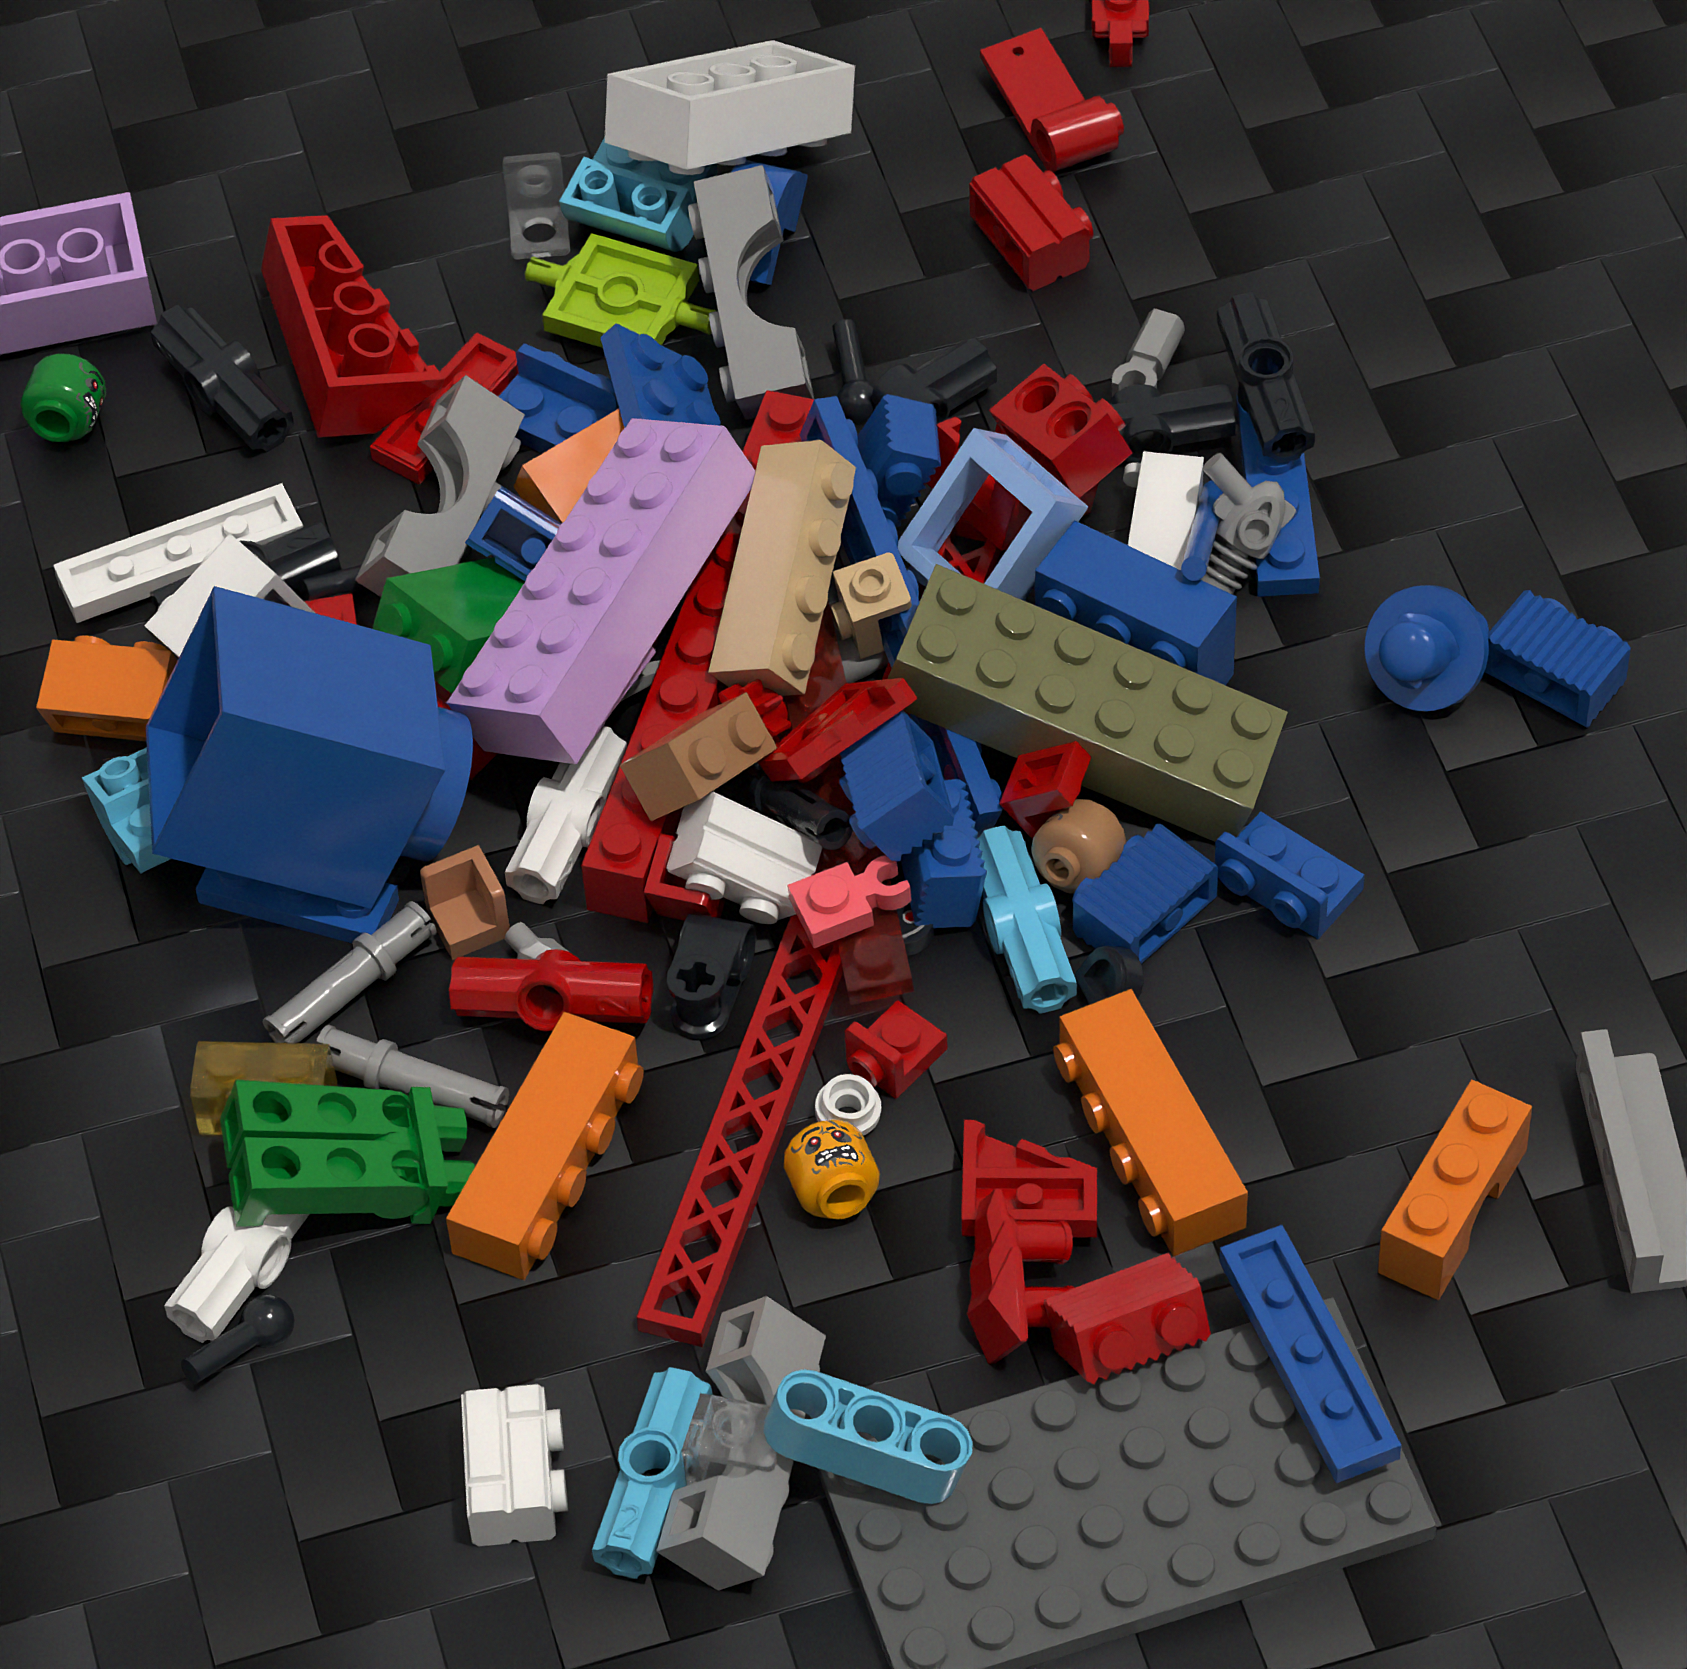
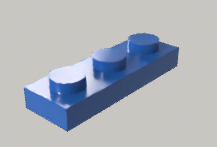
M207 867L195 889L198 902L201 904L353 943L362 933L371 935L389 921L399 901L397 885L389 883L384 884L372 909Z

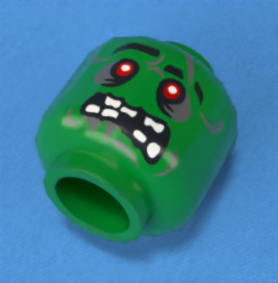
M61 353L46 356L35 365L20 402L22 416L38 435L49 441L71 442L82 439L93 429L106 397L105 380L98 369L83 358Z

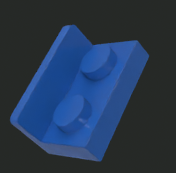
M525 343L516 351L518 374L499 395L502 400L525 414L515 437L521 441V444L540 453L546 452L619 409L612 380L604 375L592 374L565 362L553 352H543Z
M1261 811L1237 837L1228 832H1223L1215 843V864L1218 866V878L1230 891L1240 896L1247 895L1271 910L1275 917L1286 926L1300 928L1316 939H1319L1364 889V874Z

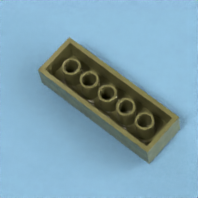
M938 564L933 569L888 676V679L904 678L917 696V699L903 709V711L1012 757L1018 758V755L1077 741L1091 756L1081 786L1214 842L1223 832H1228L1235 837L1240 834L1256 803L1288 713L1271 704Z

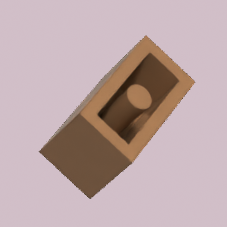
M746 692L698 714L620 764V767L650 821H653L700 800L777 749V746Z

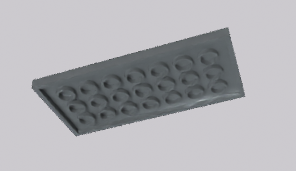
M1334 1297L1323 1300L1388 1419ZM1251 1322L1211 1334L1206 1342L1198 1338L1194 1347L1185 1344L1182 1351L1173 1348L1169 1356L1161 1353L1157 1361L1148 1358L1145 1365L1136 1362L1132 1370L1124 1367L1120 1375L1111 1372L1107 1380L1099 1376L1095 1384L1086 1381L1081 1375H1077L947 1415L959 1421L969 1431L973 1444L972 1454L952 1495L943 1502L934 1504L917 1502L816 1468L890 1669H1024L1435 1539L1436 1523L1402 1448L1399 1460L1342 1482H1335ZM876 1438L867 1440L872 1442H878ZM923 1454L929 1461L945 1465L941 1459L934 1455Z

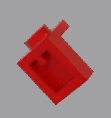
M1077 741L1018 755L999 804L1033 839L1035 833L1056 810L1073 806L1075 799L1080 793L1081 783L1091 756Z
M899 1000L891 1005L868 1029L854 1021L845 1030L846 1060L853 1075L866 1079L872 1087L877 1085L895 1099L948 1049L947 1034Z

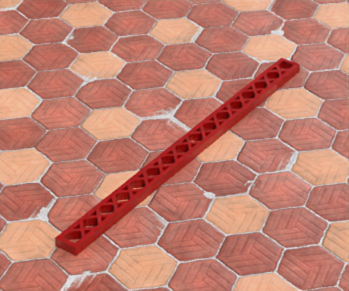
M961 516L938 550V553L962 575L984 584L994 570L1001 550ZM956 536L984 541L985 545L961 556L953 543ZM920 583L918 584L919 602L926 588ZM889 662L882 680L888 679L892 669ZM840 787L834 806L852 816L856 813L853 809L854 805L847 798L842 787ZM849 839L844 846L837 850H828L822 847L814 874L848 862L853 874L856 876L864 873L871 861L885 854L877 846L869 849L860 840L852 842ZM797 914L790 917L637 1314L638 1331L703 1347L858 932L813 948ZM812 969L820 981L819 984L794 995L786 980ZM792 1020L800 1035L774 1047L766 1032ZM772 1072L780 1088L754 1100L746 1087L747 1083ZM752 1125L760 1141L734 1154L726 1142V1137ZM732 1179L740 1192L739 1197L713 1208L705 1196L706 1190ZM711 1233L719 1247L718 1252L692 1263L684 1251L685 1245ZM688 1289L691 1290L698 1302L692 1319L660 1311L664 1300Z

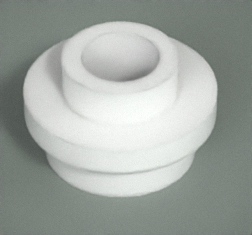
M853 1074L839 1075L831 1079L819 1091L815 1102L816 1119L818 1122L826 1120L849 1122L858 1128L864 1136L871 1132L879 1122L881 1100L876 1090L866 1079ZM842 1107H852L856 1109L858 1112L844 1113L839 1111L838 1109Z

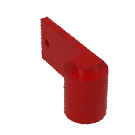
M1042 28L980 50V58L1047 170L1054 173L1118 148L1119 136L1124 134L1123 120L1119 110L1113 103L1107 104L1100 96L1087 100L1083 98Z

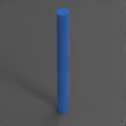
M1212 480L1203 486L1181 566L1183 575L1192 581L1199 580L1206 574L1220 517L1213 511V505L1223 492Z

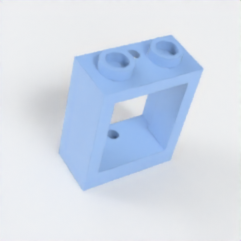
M973 428L899 539L898 550L900 555L911 564L908 570L912 571L916 580L925 587L936 564L961 574L938 553V550L990 474L1031 510L1032 513L984 584L1025 601L1035 587L1036 568L1074 520L1079 522L1088 506L1007 435Z

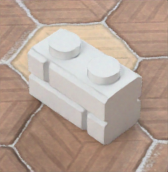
M711 792L700 800L684 806L676 832L678 838L673 842L666 869H668V872L687 880L685 888L705 892L714 900L724 897L741 905L739 913L746 919L761 924H774L777 920L796 914L789 900L787 885L815 873L822 846L811 837L724 796Z
M539 1384L507 1387L505 1391H500L497 1388L465 1391L461 1395L467 1517L472 1543H475L477 1546L510 1544L512 1540H518L519 1542L551 1540L553 1536H556L554 1512L568 1511L564 1469L552 1470L551 1452L564 1450L560 1409H547L544 1387H541Z

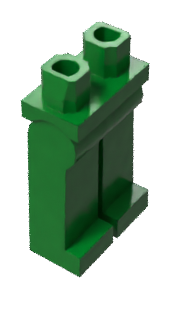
M235 1080L220 1116L227 1168H231L228 1176L236 1226H262L267 1215L375 1213L377 1216L388 1219L410 1216L412 1224H431L439 1206L454 1205L475 1168L474 1163L471 1161L443 1159L442 1151L461 1152L467 1139V1122L464 1108L434 1105L431 1087H411L408 1095L393 1090Z

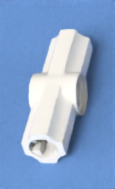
M604 726L595 735L577 764L560 762L552 779L543 777L535 787L528 807L527 829L505 870L506 885L516 890L525 900L544 904L549 899H557L582 847H589L627 749V742L619 738L610 727Z
M228 1206L221 1210L213 1219L205 1234L201 1248L202 1256L165 1303L164 1307L167 1318L172 1320L184 1334L201 1343L205 1340L213 1341L218 1338L254 1288L265 1289L278 1278L289 1257L291 1239L309 1214L267 1215L262 1226H236L233 1207Z

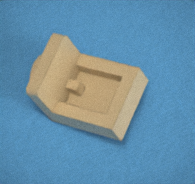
M885 553L833 571L839 602L829 605L832 618L841 640L852 637L860 659L884 651L878 620L906 611L912 606L911 597L892 553Z

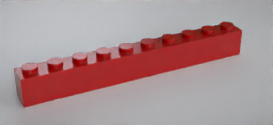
M766 390L743 449L744 455L755 471L761 446L802 442L800 432L814 399ZM751 490L690 585L621 764L698 714L722 704L718 694L729 687L708 672ZM619 767L581 865L587 910L648 923L653 907L644 894V889L659 836L662 833L674 836L675 839L678 838L676 832L684 807L650 821L621 767Z

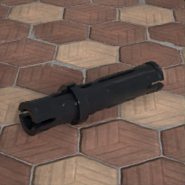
M758 762L728 782L729 786L735 791L749 797L752 806L765 816L780 817L801 833L814 839L815 842L825 849H839L851 838L853 829L851 824L846 823L849 821L850 815L842 809L829 804L804 786L799 785L797 780L772 782Z

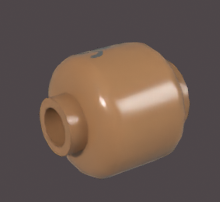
M1075 799L1073 806L1056 810L1035 833L1031 852L1034 865L1050 885L1068 894H1074L1085 878H1099L1104 870L1110 868L1112 862L1119 860L1126 843V837L1118 819L1108 808L1091 800Z

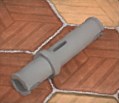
M410 901L404 906V909L371 935L362 933L352 943L353 950L312 981L276 1012L263 1019V1025L266 1030L275 1029V1031L269 1034L270 1037L284 1051L291 1052L299 1042L378 978L384 981L389 979L396 973L395 965L425 940L432 938L436 934V927L433 923L424 925L425 922L431 919L429 915L418 904Z
M326 1025L317 1038V1042L340 1049L341 1053L328 1048H324V1050L314 1048L313 1064L364 1080V1087L381 1090L386 1088L402 1092L408 1095L411 1087H431L434 1105L464 1108L466 1117L485 1123L491 1128L497 1127L505 1111L482 1104L480 1099L498 1105V1103L507 1105L509 1099L508 1088L498 1087L399 1052L398 1046L394 1042L382 1039L378 1043H374L337 1030L331 1025Z

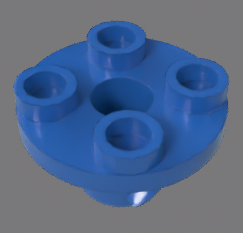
M1420 585L1400 590L1387 598L1378 607L1368 625L1365 637V658L1370 675L1378 688L1389 699L1403 707L1417 711H1434L1456 705L1476 688L1485 672L1489 655V627L1487 620L1481 613L1476 611L1468 600L1448 588L1436 585Z

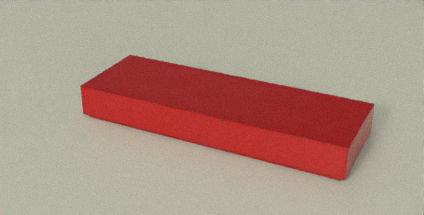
M476 332L440 371L444 378L443 387L395 419L370 446L372 460L420 485L434 470L431 462L417 443L436 401L465 375L499 397L518 374L515 351Z

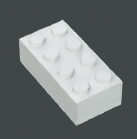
M771 40L607 74L605 143L628 150V156L635 160H658L667 163L671 172L684 175L703 173L704 166L715 163L721 165L744 164L747 156L755 154L764 156L784 155L787 152V147L795 145L806 147L824 146L827 144V138L851 133L855 65Z

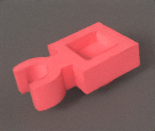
M886 855L877 857L868 864L864 873L854 876L848 862L787 885L789 900L813 948L874 926L872 909L876 907L883 910H896L904 907L911 901L910 885L907 880L892 886L882 884L884 880L898 875L897 861H891Z

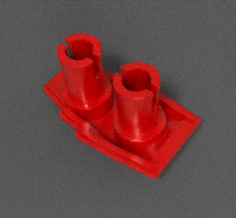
M995 1189L979 1202L975 1219V1252L970 1268L972 1294L967 1315L988 1364H996L1025 1343L1028 1339V1327L1050 1328L1044 1305L1045 1299L1075 1288L1073 1286H1025L1023 1262L1063 1265L1065 1264L1064 1262L1069 1261L1073 1246L1072 1231L1066 1221H1015L1014 1217L1008 1214L1002 1189Z

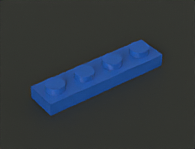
M1236 394V416L1244 479L1251 487L1264 481L1278 482L1284 490L1285 500L1296 509L1294 517L1279 531L1267 556L1264 559L1253 557V562L1257 565V569L1254 570L1257 597L1319 593L1320 576L1304 453L1301 454L1298 460L1278 463L1272 457L1263 456L1249 413L1242 409Z
M1283 1225L1220 1247L1219 1262L1335 1482H1342L1399 1460L1401 1444Z

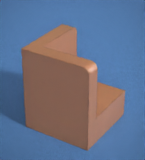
M479 845L427 865L420 870L427 914L435 925L436 931L452 960L505 939V935L510 929L505 894Z

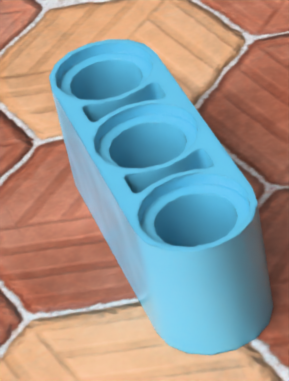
M805 1369L791 1372L782 1379L765 1418L763 1431L767 1443L774 1451L787 1458L927 1504L943 1502L952 1495L972 1454L973 1444L969 1431L959 1421L947 1415L817 1371ZM791 1409L801 1410L812 1419L800 1418L794 1415ZM857 1432L868 1433L874 1436L878 1442L867 1441ZM923 1454L934 1455L941 1459L945 1465L935 1464L929 1461Z

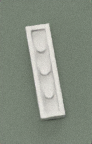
M281 483L56 563L53 566L59 586L76 623L148 598L150 597L149 592L192 575L200 566L203 558L211 550L217 548L229 534L238 541H252L263 545L303 528V524Z

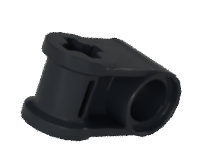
M691 912L687 915L681 930L678 948L667 971L666 979L669 993L674 998L671 1008V1020L675 1030L682 1036L694 1040L708 1039L722 1032L728 1024L741 984L747 978L753 962L756 946L755 925Z

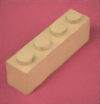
M822 440L761 446L708 672L728 687L736 683L744 687L759 679L762 681L763 688L771 689L781 696L805 694L810 669L815 658L816 642L823 611L827 605L828 589L836 554L840 548L841 532L849 497L853 490V479L856 467Z

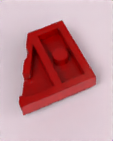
M904 678L845 683L776 745L777 749L757 762L772 782L799 780L800 783L810 781L831 764L833 757L908 707L917 699V696Z
M964 1120L962 1236H975V1219L979 1202L995 1189H1002L1008 1214L1013 1216L1015 1221H1066L1071 1228L1073 1237H1097V1168L1070 1157H1056L1050 1154L1044 1147L1021 1139L1017 1146L1014 1147L986 1136L985 1124L975 1120Z

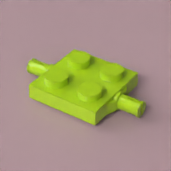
M593 233L589 236L580 253L563 266L538 259L534 256L531 257V262L527 264L525 272L527 281L555 288V295L542 315L544 331L601 348L603 346L600 337L616 323L639 335H649L660 345L663 344L667 335L679 325L705 332L708 335L712 333L709 313L717 310L687 303L699 282L698 264Z

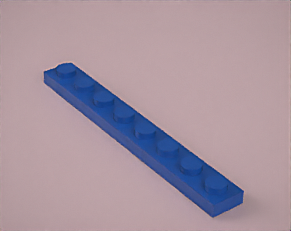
M837 396L814 399L800 432L802 442L822 440L856 467L853 490L849 497L841 532V541L849 562L853 565L885 553H892L911 597L912 606L910 609L878 620L883 648L892 668L919 604L918 583L913 572L906 570L898 550L896 527L890 519H886L878 500V486L875 475L870 469H866L859 453L858 436L854 423L850 419L845 418ZM910 714L911 719L932 739L943 779H960L967 784L965 791L969 793L967 801L971 802L970 811L973 812L972 820L976 822L974 830L978 831V839L984 830L994 827L1003 810L999 804L1002 798L1001 789L998 783L989 777L981 757V743Z

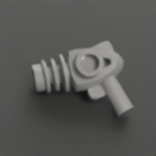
M1218 453L1205 463L1203 471L1223 492L1215 501L1213 511L1218 517L1222 518L1216 533L1227 544L1224 545L1214 540L1213 547L1221 554L1218 556L1211 553L1210 560L1215 564L1214 566L1208 564L1206 574L1200 580L1233 594L1235 589L1240 590L1242 587L1235 580V577L1238 576L1242 579H1247L1248 577L1247 573L1241 569L1242 565L1251 570L1257 569V565L1247 558L1248 555L1264 559L1270 552L1279 531L1294 517L1296 509L1285 500L1284 490L1278 482L1264 481L1251 487L1222 453Z

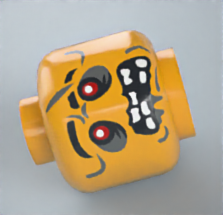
M826 1120L811 1124L793 1137L785 1150L784 1169L802 1208L815 1217L844 1219L858 1214L866 1207L879 1186L880 1171L862 1132L849 1122Z

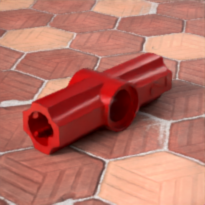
M552 949L539 954L535 960L457 957L452 965L449 996L451 1009L456 1011L457 1016L521 1018L534 1029L551 1031L554 1030L563 1012L589 1021L647 1023L651 1015L654 988L652 971L648 970L647 964L580 961L577 956L568 951ZM543 985L551 986L552 988L557 990L560 993V995L549 992L544 988Z

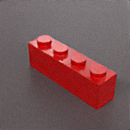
M328 215L271 218L261 271L318 437L377 433L443 387L444 378L434 364L430 366L425 364L418 354L420 344L408 328L400 329L389 313L390 302L380 288L373 289L363 277V264Z

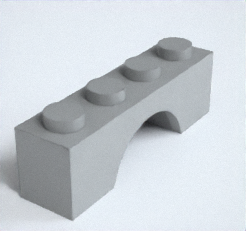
M763 165L693 181L698 203L688 205V211L696 240L705 239L708 257L700 258L698 262L706 293L715 292L718 311L709 313V321L716 347L725 346L729 365L719 368L726 401H736L745 419L748 420L756 418L766 390L814 399L805 349L795 328L775 325L761 319L750 310L747 303V288L754 268L767 252L783 242L773 187Z
M467 375L436 401L417 443L431 462L439 481L440 505L438 512L435 514H421L404 510L375 535L355 581L381 597L386 578L455 565L463 561L473 550L472 547L465 544L467 538L476 526L480 515H483L496 492L501 487L500 484L495 482L500 471L509 465L520 447L521 441L515 435L525 414Z
M768 1296L727 1310L721 1314L706 1372L719 1388L729 1411L732 1425L730 1458L722 1475L673 1490L657 1548L659 1554L716 1590L750 1581L765 1574L766 1567L773 1556L774 1548L772 1543L781 1508L789 1494L788 1481L794 1460L775 1452L767 1443L763 1432L764 1421L777 1388L784 1377L791 1372L803 1369L820 1372L819 1361L826 1335ZM791 1409L794 1415L805 1419V1412Z

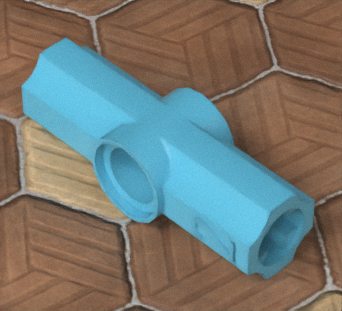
M1006 826L984 830L977 840L980 841L979 849L983 851L981 859L985 861L983 868L987 870L982 891L984 898L983 912L993 949L996 954L1004 953L1011 978H1013L1017 995L1021 1000L1023 1008L1037 1010L1039 1014L1060 1009L1068 999L1077 995V982L1061 942L1060 919L1052 891L1047 883L1040 885L1021 831H1011Z
M669 1367L667 1371L654 1373L634 1432L625 1438L619 1448L618 1461L620 1472L592 1548L594 1561L610 1569L613 1574L635 1579L642 1574H652L673 1490L687 1486L685 1475L712 1399L710 1384L697 1378L691 1371ZM653 1468L665 1469L660 1474L654 1476L641 1475Z

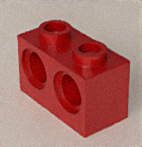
M1042 364L989 410L1005 435L1012 439L1079 499L1132 454L1120 433L1126 425L1118 412L1103 398L1097 403L1093 402L1091 394L1074 375L1069 374L1062 378L1046 364Z

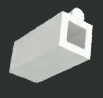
M1143 451L1141 463H1129L1125 466L1123 481L1128 486L1137 488L1128 546L1181 570L1203 489L1204 457Z

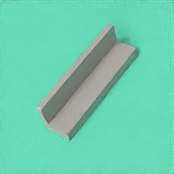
M1607 1029L1581 1032L1576 1072L1630 1292L1639 1293L1687 1287V1176L1656 1056L1652 1053L1614 1057Z

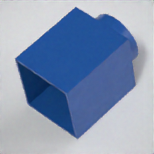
M214 586L146 725L152 854L372 909L399 856L427 862L432 860L442 850L455 826L468 786L473 753L471 724L465 714L438 707L431 645Z

